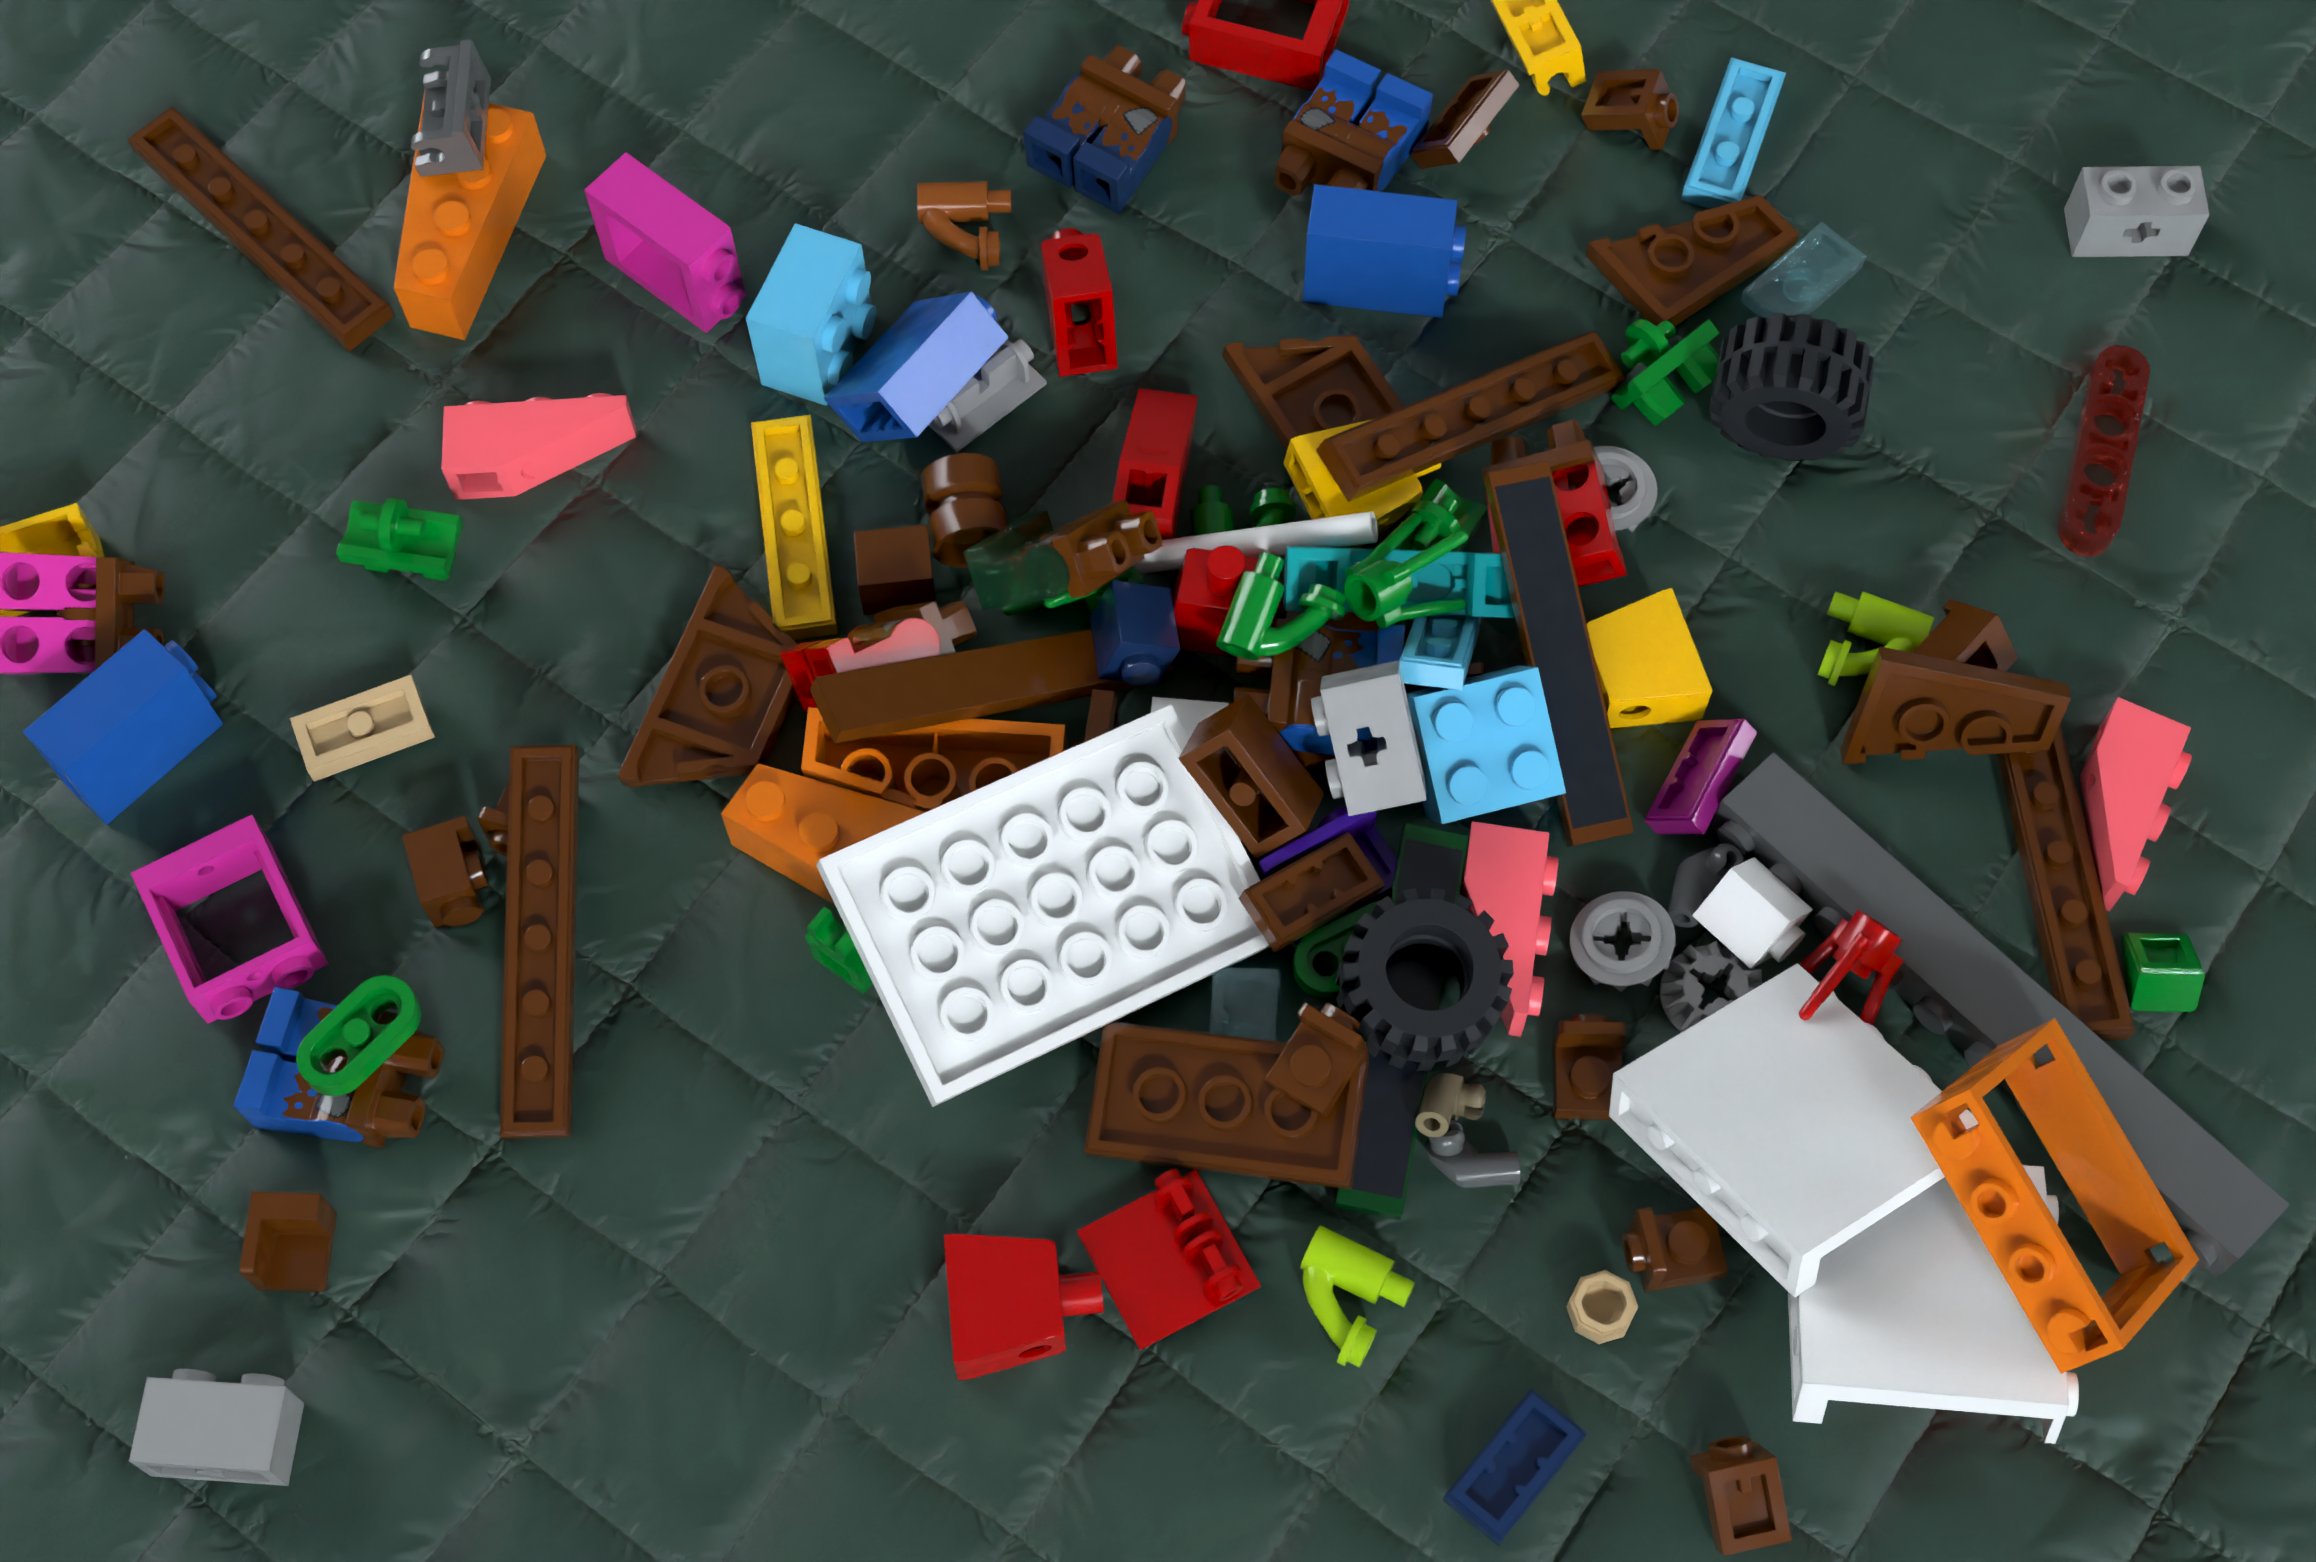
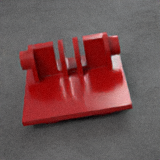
M1172 1169L1163 1173L1154 1181L1157 1187L1156 1190L1076 1231L1096 1270L1100 1271L1101 1279L1139 1350L1261 1287L1196 1169L1184 1176H1181L1178 1169Z

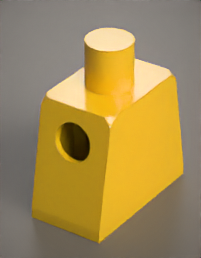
M1371 420L1308 433L1290 439L1283 464L1311 519L1373 511L1377 521L1378 536L1408 518L1412 508L1420 501L1423 491L1418 477L1441 468V463L1348 502L1316 449L1324 439ZM1365 544L1340 548H1361Z
M1672 588L1657 592L1586 623L1610 728L1703 719L1713 690Z

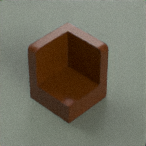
M915 525L854 532L857 582L864 615L876 614L891 607L936 602L927 526Z
M251 1192L240 1261V1273L257 1290L323 1291L327 1286L337 1212L320 1193Z

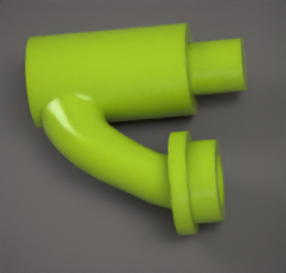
M1835 591L1826 614L1850 623L1847 630L1848 633L1882 644L1885 648L1913 653L1926 639L1934 621V616L1862 591L1859 600ZM1830 640L1817 675L1829 679L1827 684L1835 686L1839 676L1869 674L1879 648L1849 653L1852 642L1844 640L1842 644Z
M1320 1225L1306 1250L1300 1269L1303 1270L1304 1291L1315 1316L1332 1341L1341 1350L1337 1363L1346 1366L1347 1362L1360 1368L1371 1347L1377 1329L1366 1325L1367 1319L1358 1315L1352 1325L1335 1298L1333 1285L1374 1305L1379 1297L1382 1296L1405 1307L1416 1282L1393 1272L1394 1260Z

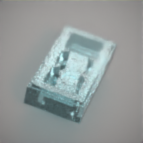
M1821 221L1744 289L1741 302L1755 314L1764 318L1770 317L1774 313L1810 315L1862 269L1866 256Z
M1222 968L1214 972L1209 1033L1278 1041L1281 993L1280 970Z

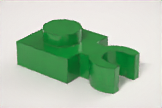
M824 906L806 927L808 933L805 935L813 959L864 995L873 982L845 924H839L832 916L831 910Z

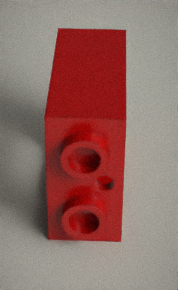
M1198 0V3L1190 1L1182 24V35L1189 36V60L1314 92L1324 77L1325 65L1333 54L1350 7V0H1296L1316 5L1303 40L1216 19L1215 17L1222 0Z

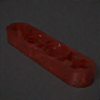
M2115 345L2103 350L2099 354L2087 380L2058 524V535L2063 545L2071 552L2080 556L2092 557L2106 551L2113 542L2122 523L2150 377V365L2145 356L2129 346ZM2112 369L2122 371L2123 380L2126 381L2119 395L2110 394L2115 379V373ZM2102 414L2116 417L2122 422L2125 432L2120 435L2105 434L2096 427L2094 417ZM2090 464L2103 465L2113 473L2115 482L2107 486L2095 484L2087 478L2084 473V467ZM2090 505L2099 506L2094 519L2096 533L2085 531V522L2082 521Z

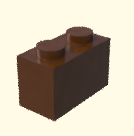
M1249 694L1199 722L1178 758L1255 859L1306 832L1324 795L1323 791Z

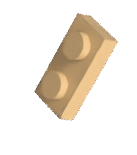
M412 675L290 718L307 772L314 782L435 738L418 687Z

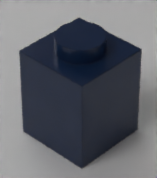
M1112 580L1090 616L1099 679L1124 681L1131 685H1158L1180 651L1171 588Z

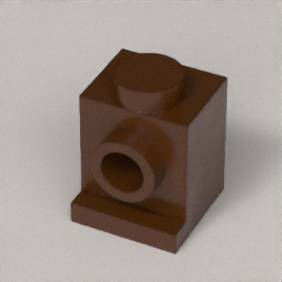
M1950 599L1942 607L1946 617L1913 651L1915 654L2005 672L2019 658L1998 614Z
M464 815L402 835L420 904L434 927L442 925L461 926L478 919L485 912L479 889L489 886V881L480 853H482L480 843L466 816Z

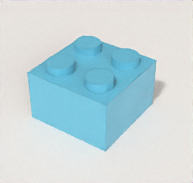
M796 223L794 224L746 316L761 385L827 406L828 403L824 397L850 371L853 365L852 353L859 339L866 340L869 337L876 320L877 310L876 306L871 304L869 292L871 274L865 268L862 244Z
M1519 665L1465 679L1463 690L1429 687L1406 693L1426 781V801H1422L1426 819L1445 824L1566 793L1538 667Z

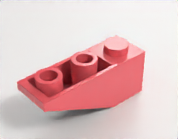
M595 393L585 398L550 399L547 397H533L521 402L491 403L487 401H472L465 405L444 406L441 469L455 500L517 496L636 438V425L627 396H613L606 393Z
M2117 697L2100 724L2079 775L2087 834L2105 908L2109 912L2124 891L2131 895H2135L2150 865L2149 859L2140 856L2146 840L2157 841L2171 812L2172 807L2162 803L2168 787L2174 790L2179 787L2192 759L2191 754L2182 751L2191 727Z
M1472 821L1460 895L1472 900L1467 911L1475 917H1478L1485 910L1495 920L1489 930L1492 936L1503 933L1509 947L1504 953L1503 958L1504 960H1513L1514 975L1507 987L1512 988L1509 1001L1501 1013V1018L1508 1035L1521 1037L1527 1015L1539 1016L1544 977L1533 976L1535 954L1544 956L1547 954L1552 920L1549 916L1540 915L1542 895L1553 896L1559 859L1547 856L1549 832Z

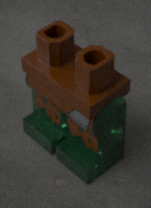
M1125 499L1111 502L1101 509L1093 510L1072 523L1052 526L1047 510L1028 513L999 530V533L990 535L966 549L963 553L982 610L1054 598L1067 590L1071 598L1087 596L1145 559L1144 554L1152 553L1162 546V538L1154 513L1150 510L1131 514Z

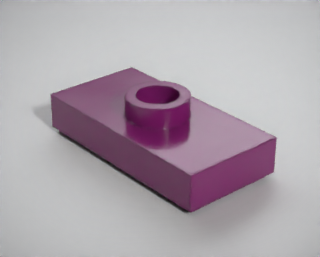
M1746 719L1697 720L1644 821L1656 834L1704 835L1721 800L1729 791L1730 784L1757 731Z

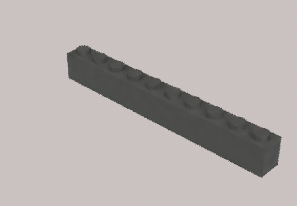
M1774 752L1721 800L1711 826L1717 832L1721 844L1728 843L1736 846L1742 852L1743 857L1748 860L1755 857L1813 909L1809 915L1814 918L1816 928L1826 939L1832 934L1842 918L1850 921L1857 909L1868 914L1903 939L1894 953L1901 957L1904 962L1891 978L1888 990L1893 989L1913 1007L1915 1016L1924 1027L1935 1034H1943L1964 1053V1058L1970 1067H1973L1998 1045L2056 1018L2200 1260L2194 1267L2209 1271L2217 1279L2237 1262L2288 1208L2290 1204ZM1873 970L1869 975V977L1873 981L1876 977L1877 971ZM2047 1044L2034 1053L2039 1065L2054 1059ZM2004 1079L1999 1083V1085L2002 1086L2010 1095H2012L2015 1098V1102L2018 1109L2028 1119L2019 1102L2017 1101L2016 1097L2014 1096L2013 1092L2011 1091L2009 1085Z

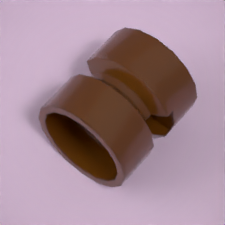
M960 453L948 455L928 465L920 477L926 513L930 516L928 525L934 558L941 564L950 567L970 568L996 561L1006 554L1011 547V537L1006 509L999 503L1003 493L997 463L992 458L982 454Z

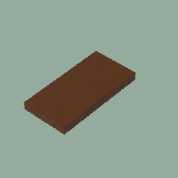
M1111 1022L1103 1027L1084 1153L1094 1157L1352 1190L1370 1056L1366 1052L1328 1116L1324 1118L1271 1086L1265 1079L1287 1042Z

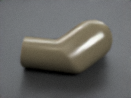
M1450 1073L1437 1074L1427 1083L1415 1121L1416 1128L1426 1136L1440 1137L1447 1133L1450 1121H1457L1459 1116L1469 1120L1479 1119L1482 1117L1485 1107V1088L1481 1084L1465 1083V1078Z

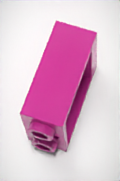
M627 152L584 190L605 260L705 333H708L721 319H727L737 311L743 298L746 296L730 226Z
M253 815L243 818L131 872L190 1004L207 1024L217 1019L225 1020L239 1016L246 1012L254 1001L272 993L274 987L284 989L297 987L308 981L313 976L314 971L329 965L271 841ZM263 870L295 939L207 981L175 911Z

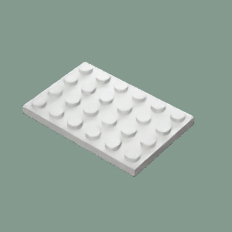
M1172 704L818 860L816 866L932 1107L1270 947L1238 899L1245 889L1258 883L1260 879L1237 834L1178 759L1189 737Z

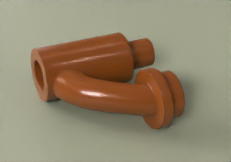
M988 181L918 182L917 207L919 224H924L927 231L942 244L971 258L980 260L981 271H989V267L1000 266L999 231H988V227H980L978 237L966 232L953 223L989 222V213H1012L1011 189L989 190Z

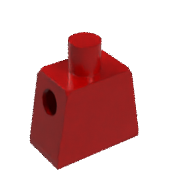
M1074 228L1061 229L1055 232L1051 239H1046L1041 243L1045 296L1059 377L1118 369L1113 290L1100 235L1095 233L1083 234ZM1081 304L1090 308L1091 320L1084 325H1074L1071 311L1072 305Z
M1228 545L1219 546L1213 551L1199 548L1186 550L1171 593L1180 649L1237 658V656L1220 649L1216 645V641L1242 573L1254 571L1258 561L1257 557L1244 556L1239 549ZM1284 592L1270 627L1276 628L1277 618L1286 619L1287 611L1283 610Z
M944 1234L953 1361L958 1380L976 1378L1061 1354L1066 1351L1063 1317L1104 1313L1100 1271L1059 1275L1055 1241L1036 1238Z

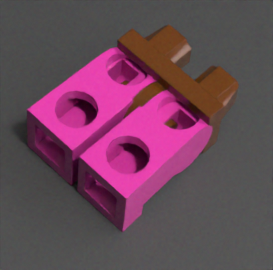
M0 552V610L26 612L57 611V617L0 616V674L93 673L144 629L164 646L162 629L134 628V604H163L165 598L164 572L136 566L135 561L116 557Z

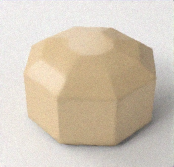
M1607 1270L1580 1277L1566 1308L1574 1331L1597 1344L1624 1337L1638 1309V1304L1628 1281Z

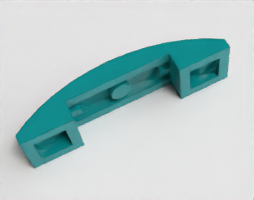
M1286 546L1283 610L1305 611L1299 606L1298 602L1301 595L1308 592L1311 584L1328 586L1344 594V584L1347 579L1346 569L1363 561L1374 549ZM1394 549L1384 560L1403 563L1424 550ZM1451 551L1410 575L1412 591L1408 595L1405 604L1402 605L1462 598L1466 602L1463 610L1441 615L1515 618L1501 553ZM1345 600L1343 607L1346 609V613L1353 612L1347 600Z

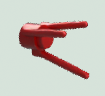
M1857 909L1850 921L1842 918L1832 934L1799 964L1811 974L1833 953L1832 957L1837 960L1799 1010V1017L1802 1020H1809L1849 970L1865 980L1875 970L1877 974L1860 1016L1863 1022L1874 1025L1891 978L1904 962L1901 957L1894 953L1903 939L1859 909Z

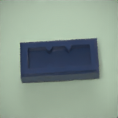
M1531 1388L1447 1491L1443 1501L1499 1547L1584 1440L1587 1433Z

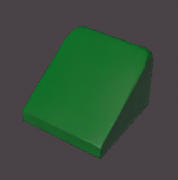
M2123 933L2121 944L2127 994L2132 1010L2156 1012L2194 1011L2198 1006L2205 972L2189 935Z

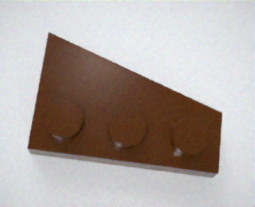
M1879 646L1840 749L1842 764L1866 763V755L1900 753L1901 760L1926 759V751L1964 749L1969 756L2049 750L2071 700L2068 685Z

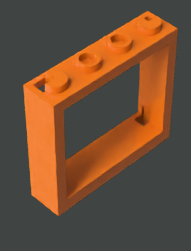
M2056 1018L1998 1045L1910 1117L2061 1374L2124 1349L2200 1260ZM2047 1044L2054 1059L2039 1065L2034 1053ZM2004 1079L2121 1274L2118 1280L2102 1297L2099 1296L1982 1098ZM1970 1108L1978 1124L1966 1129L1959 1115ZM2165 1242L2174 1259L2165 1263L2163 1260L2157 1262L2149 1248Z

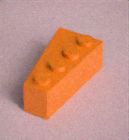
M424 90V96H423V103H422V109H421V115H420V122H419L418 132H421V130H422V120H423L425 90ZM489 103L483 170L420 177L415 168V159L419 156V150H415L393 287L410 328L460 340L466 339L547 156L533 112Z
M808 707L801 770L804 777L928 812L1068 750L1066 727L1062 724L970 718L834 744L818 708Z
M758 763L724 808L721 816L732 846L834 904L816 866L818 860L919 816L926 811Z

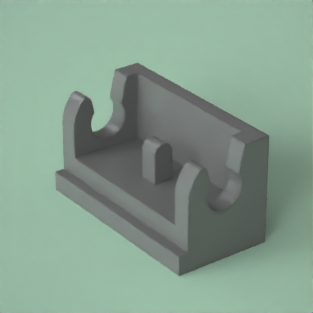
M472 39L461 40L460 45L425 50L420 54L419 65L421 67L444 65L449 67V71H435L424 75L423 85L426 90L422 130L413 135L411 140V149L419 150V156L415 159V168L420 177L483 170L491 77Z

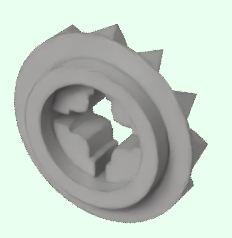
M1614 446L1593 447L1603 466L1606 488L1608 490L1616 487L1620 489L1616 501L1617 504L1612 503L1610 500L1615 531L1627 529L1633 532L1641 521L1646 517L1650 518L1657 499L1656 478L1651 468L1643 459L1626 449Z
M1628 891L1608 893L1589 902L1576 916L1570 931V947L1576 967L1581 968L1590 977L1594 985L1601 982L1614 986L1620 992L1627 986L1640 983L1648 987L1652 978L1662 969L1668 970L1670 959L1676 946L1674 925L1667 911L1652 898ZM1622 922H1627V928L1631 933L1632 941L1641 942V944L1631 945L1628 955H1625V960L1620 961L1618 955H1616L1614 945L1605 943L1616 941L1618 931L1622 930Z
M1717 940L1705 946L1693 947L1690 944L1681 954L1670 960L1668 970L1665 969L1660 984L1662 1007L1671 1023L1679 1031L1683 1032L1762 985V969L1754 967L1750 969L1732 951L1721 947ZM1722 974L1726 975L1727 979L1725 982L1727 985L1724 994L1731 1000L1727 1001L1724 998L1718 997L1712 1004L1708 1003L1704 1010L1700 1009L1705 988L1697 981L1702 980L1710 984L1716 977L1720 978Z

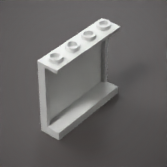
M1798 963L1613 1073L1609 1117L1794 1298L1816 1284L1821 1257L1945 1177L1910 1118L1942 1091L1933 1083L1930 1076L1922 1068L1912 1065L1889 1045L1876 1027L1863 1022L1838 1000L1834 991L1809 1020H1802L1799 1017V1010L1812 995L1811 993L1819 985L1820 981L1812 977ZM1967 1109L1959 1115L1966 1129L1978 1124L1973 1113Z
M2023 1165L2058 1225V1200L2056 1195H2047L2044 1167ZM1945 1177L1821 1257L1815 1285L1795 1298L1788 1292L1792 1416L1795 1422L1822 1424L1828 1400L2042 1418L2044 1443L2056 1444L2065 1417H2074L2076 1415L2079 1401V1384L2076 1373L2065 1372L2061 1374Z

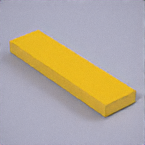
M811 414L751 422L773 622L793 640L838 634Z

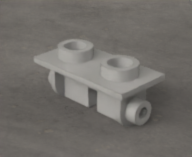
M1021 339L1015 343L1010 341L1003 343L1001 349L988 359L929 424L956 453L1047 384V381L1028 364V362L1034 359V354L1027 343Z

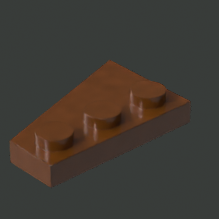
M1759 195L1697 212L1693 220L1670 227L1661 228L1659 223L1639 228L1637 236L1611 242L1609 237L1589 242L1586 257L1646 320L1655 326L1664 320L1676 326L1794 249L1799 233Z

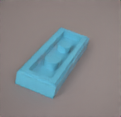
M1731 57L1687 177L1681 201L1712 209L1743 199L1784 82L1785 72Z
M1440 614L1415 618L1399 661L1404 683L1463 690L1480 631L1481 617Z

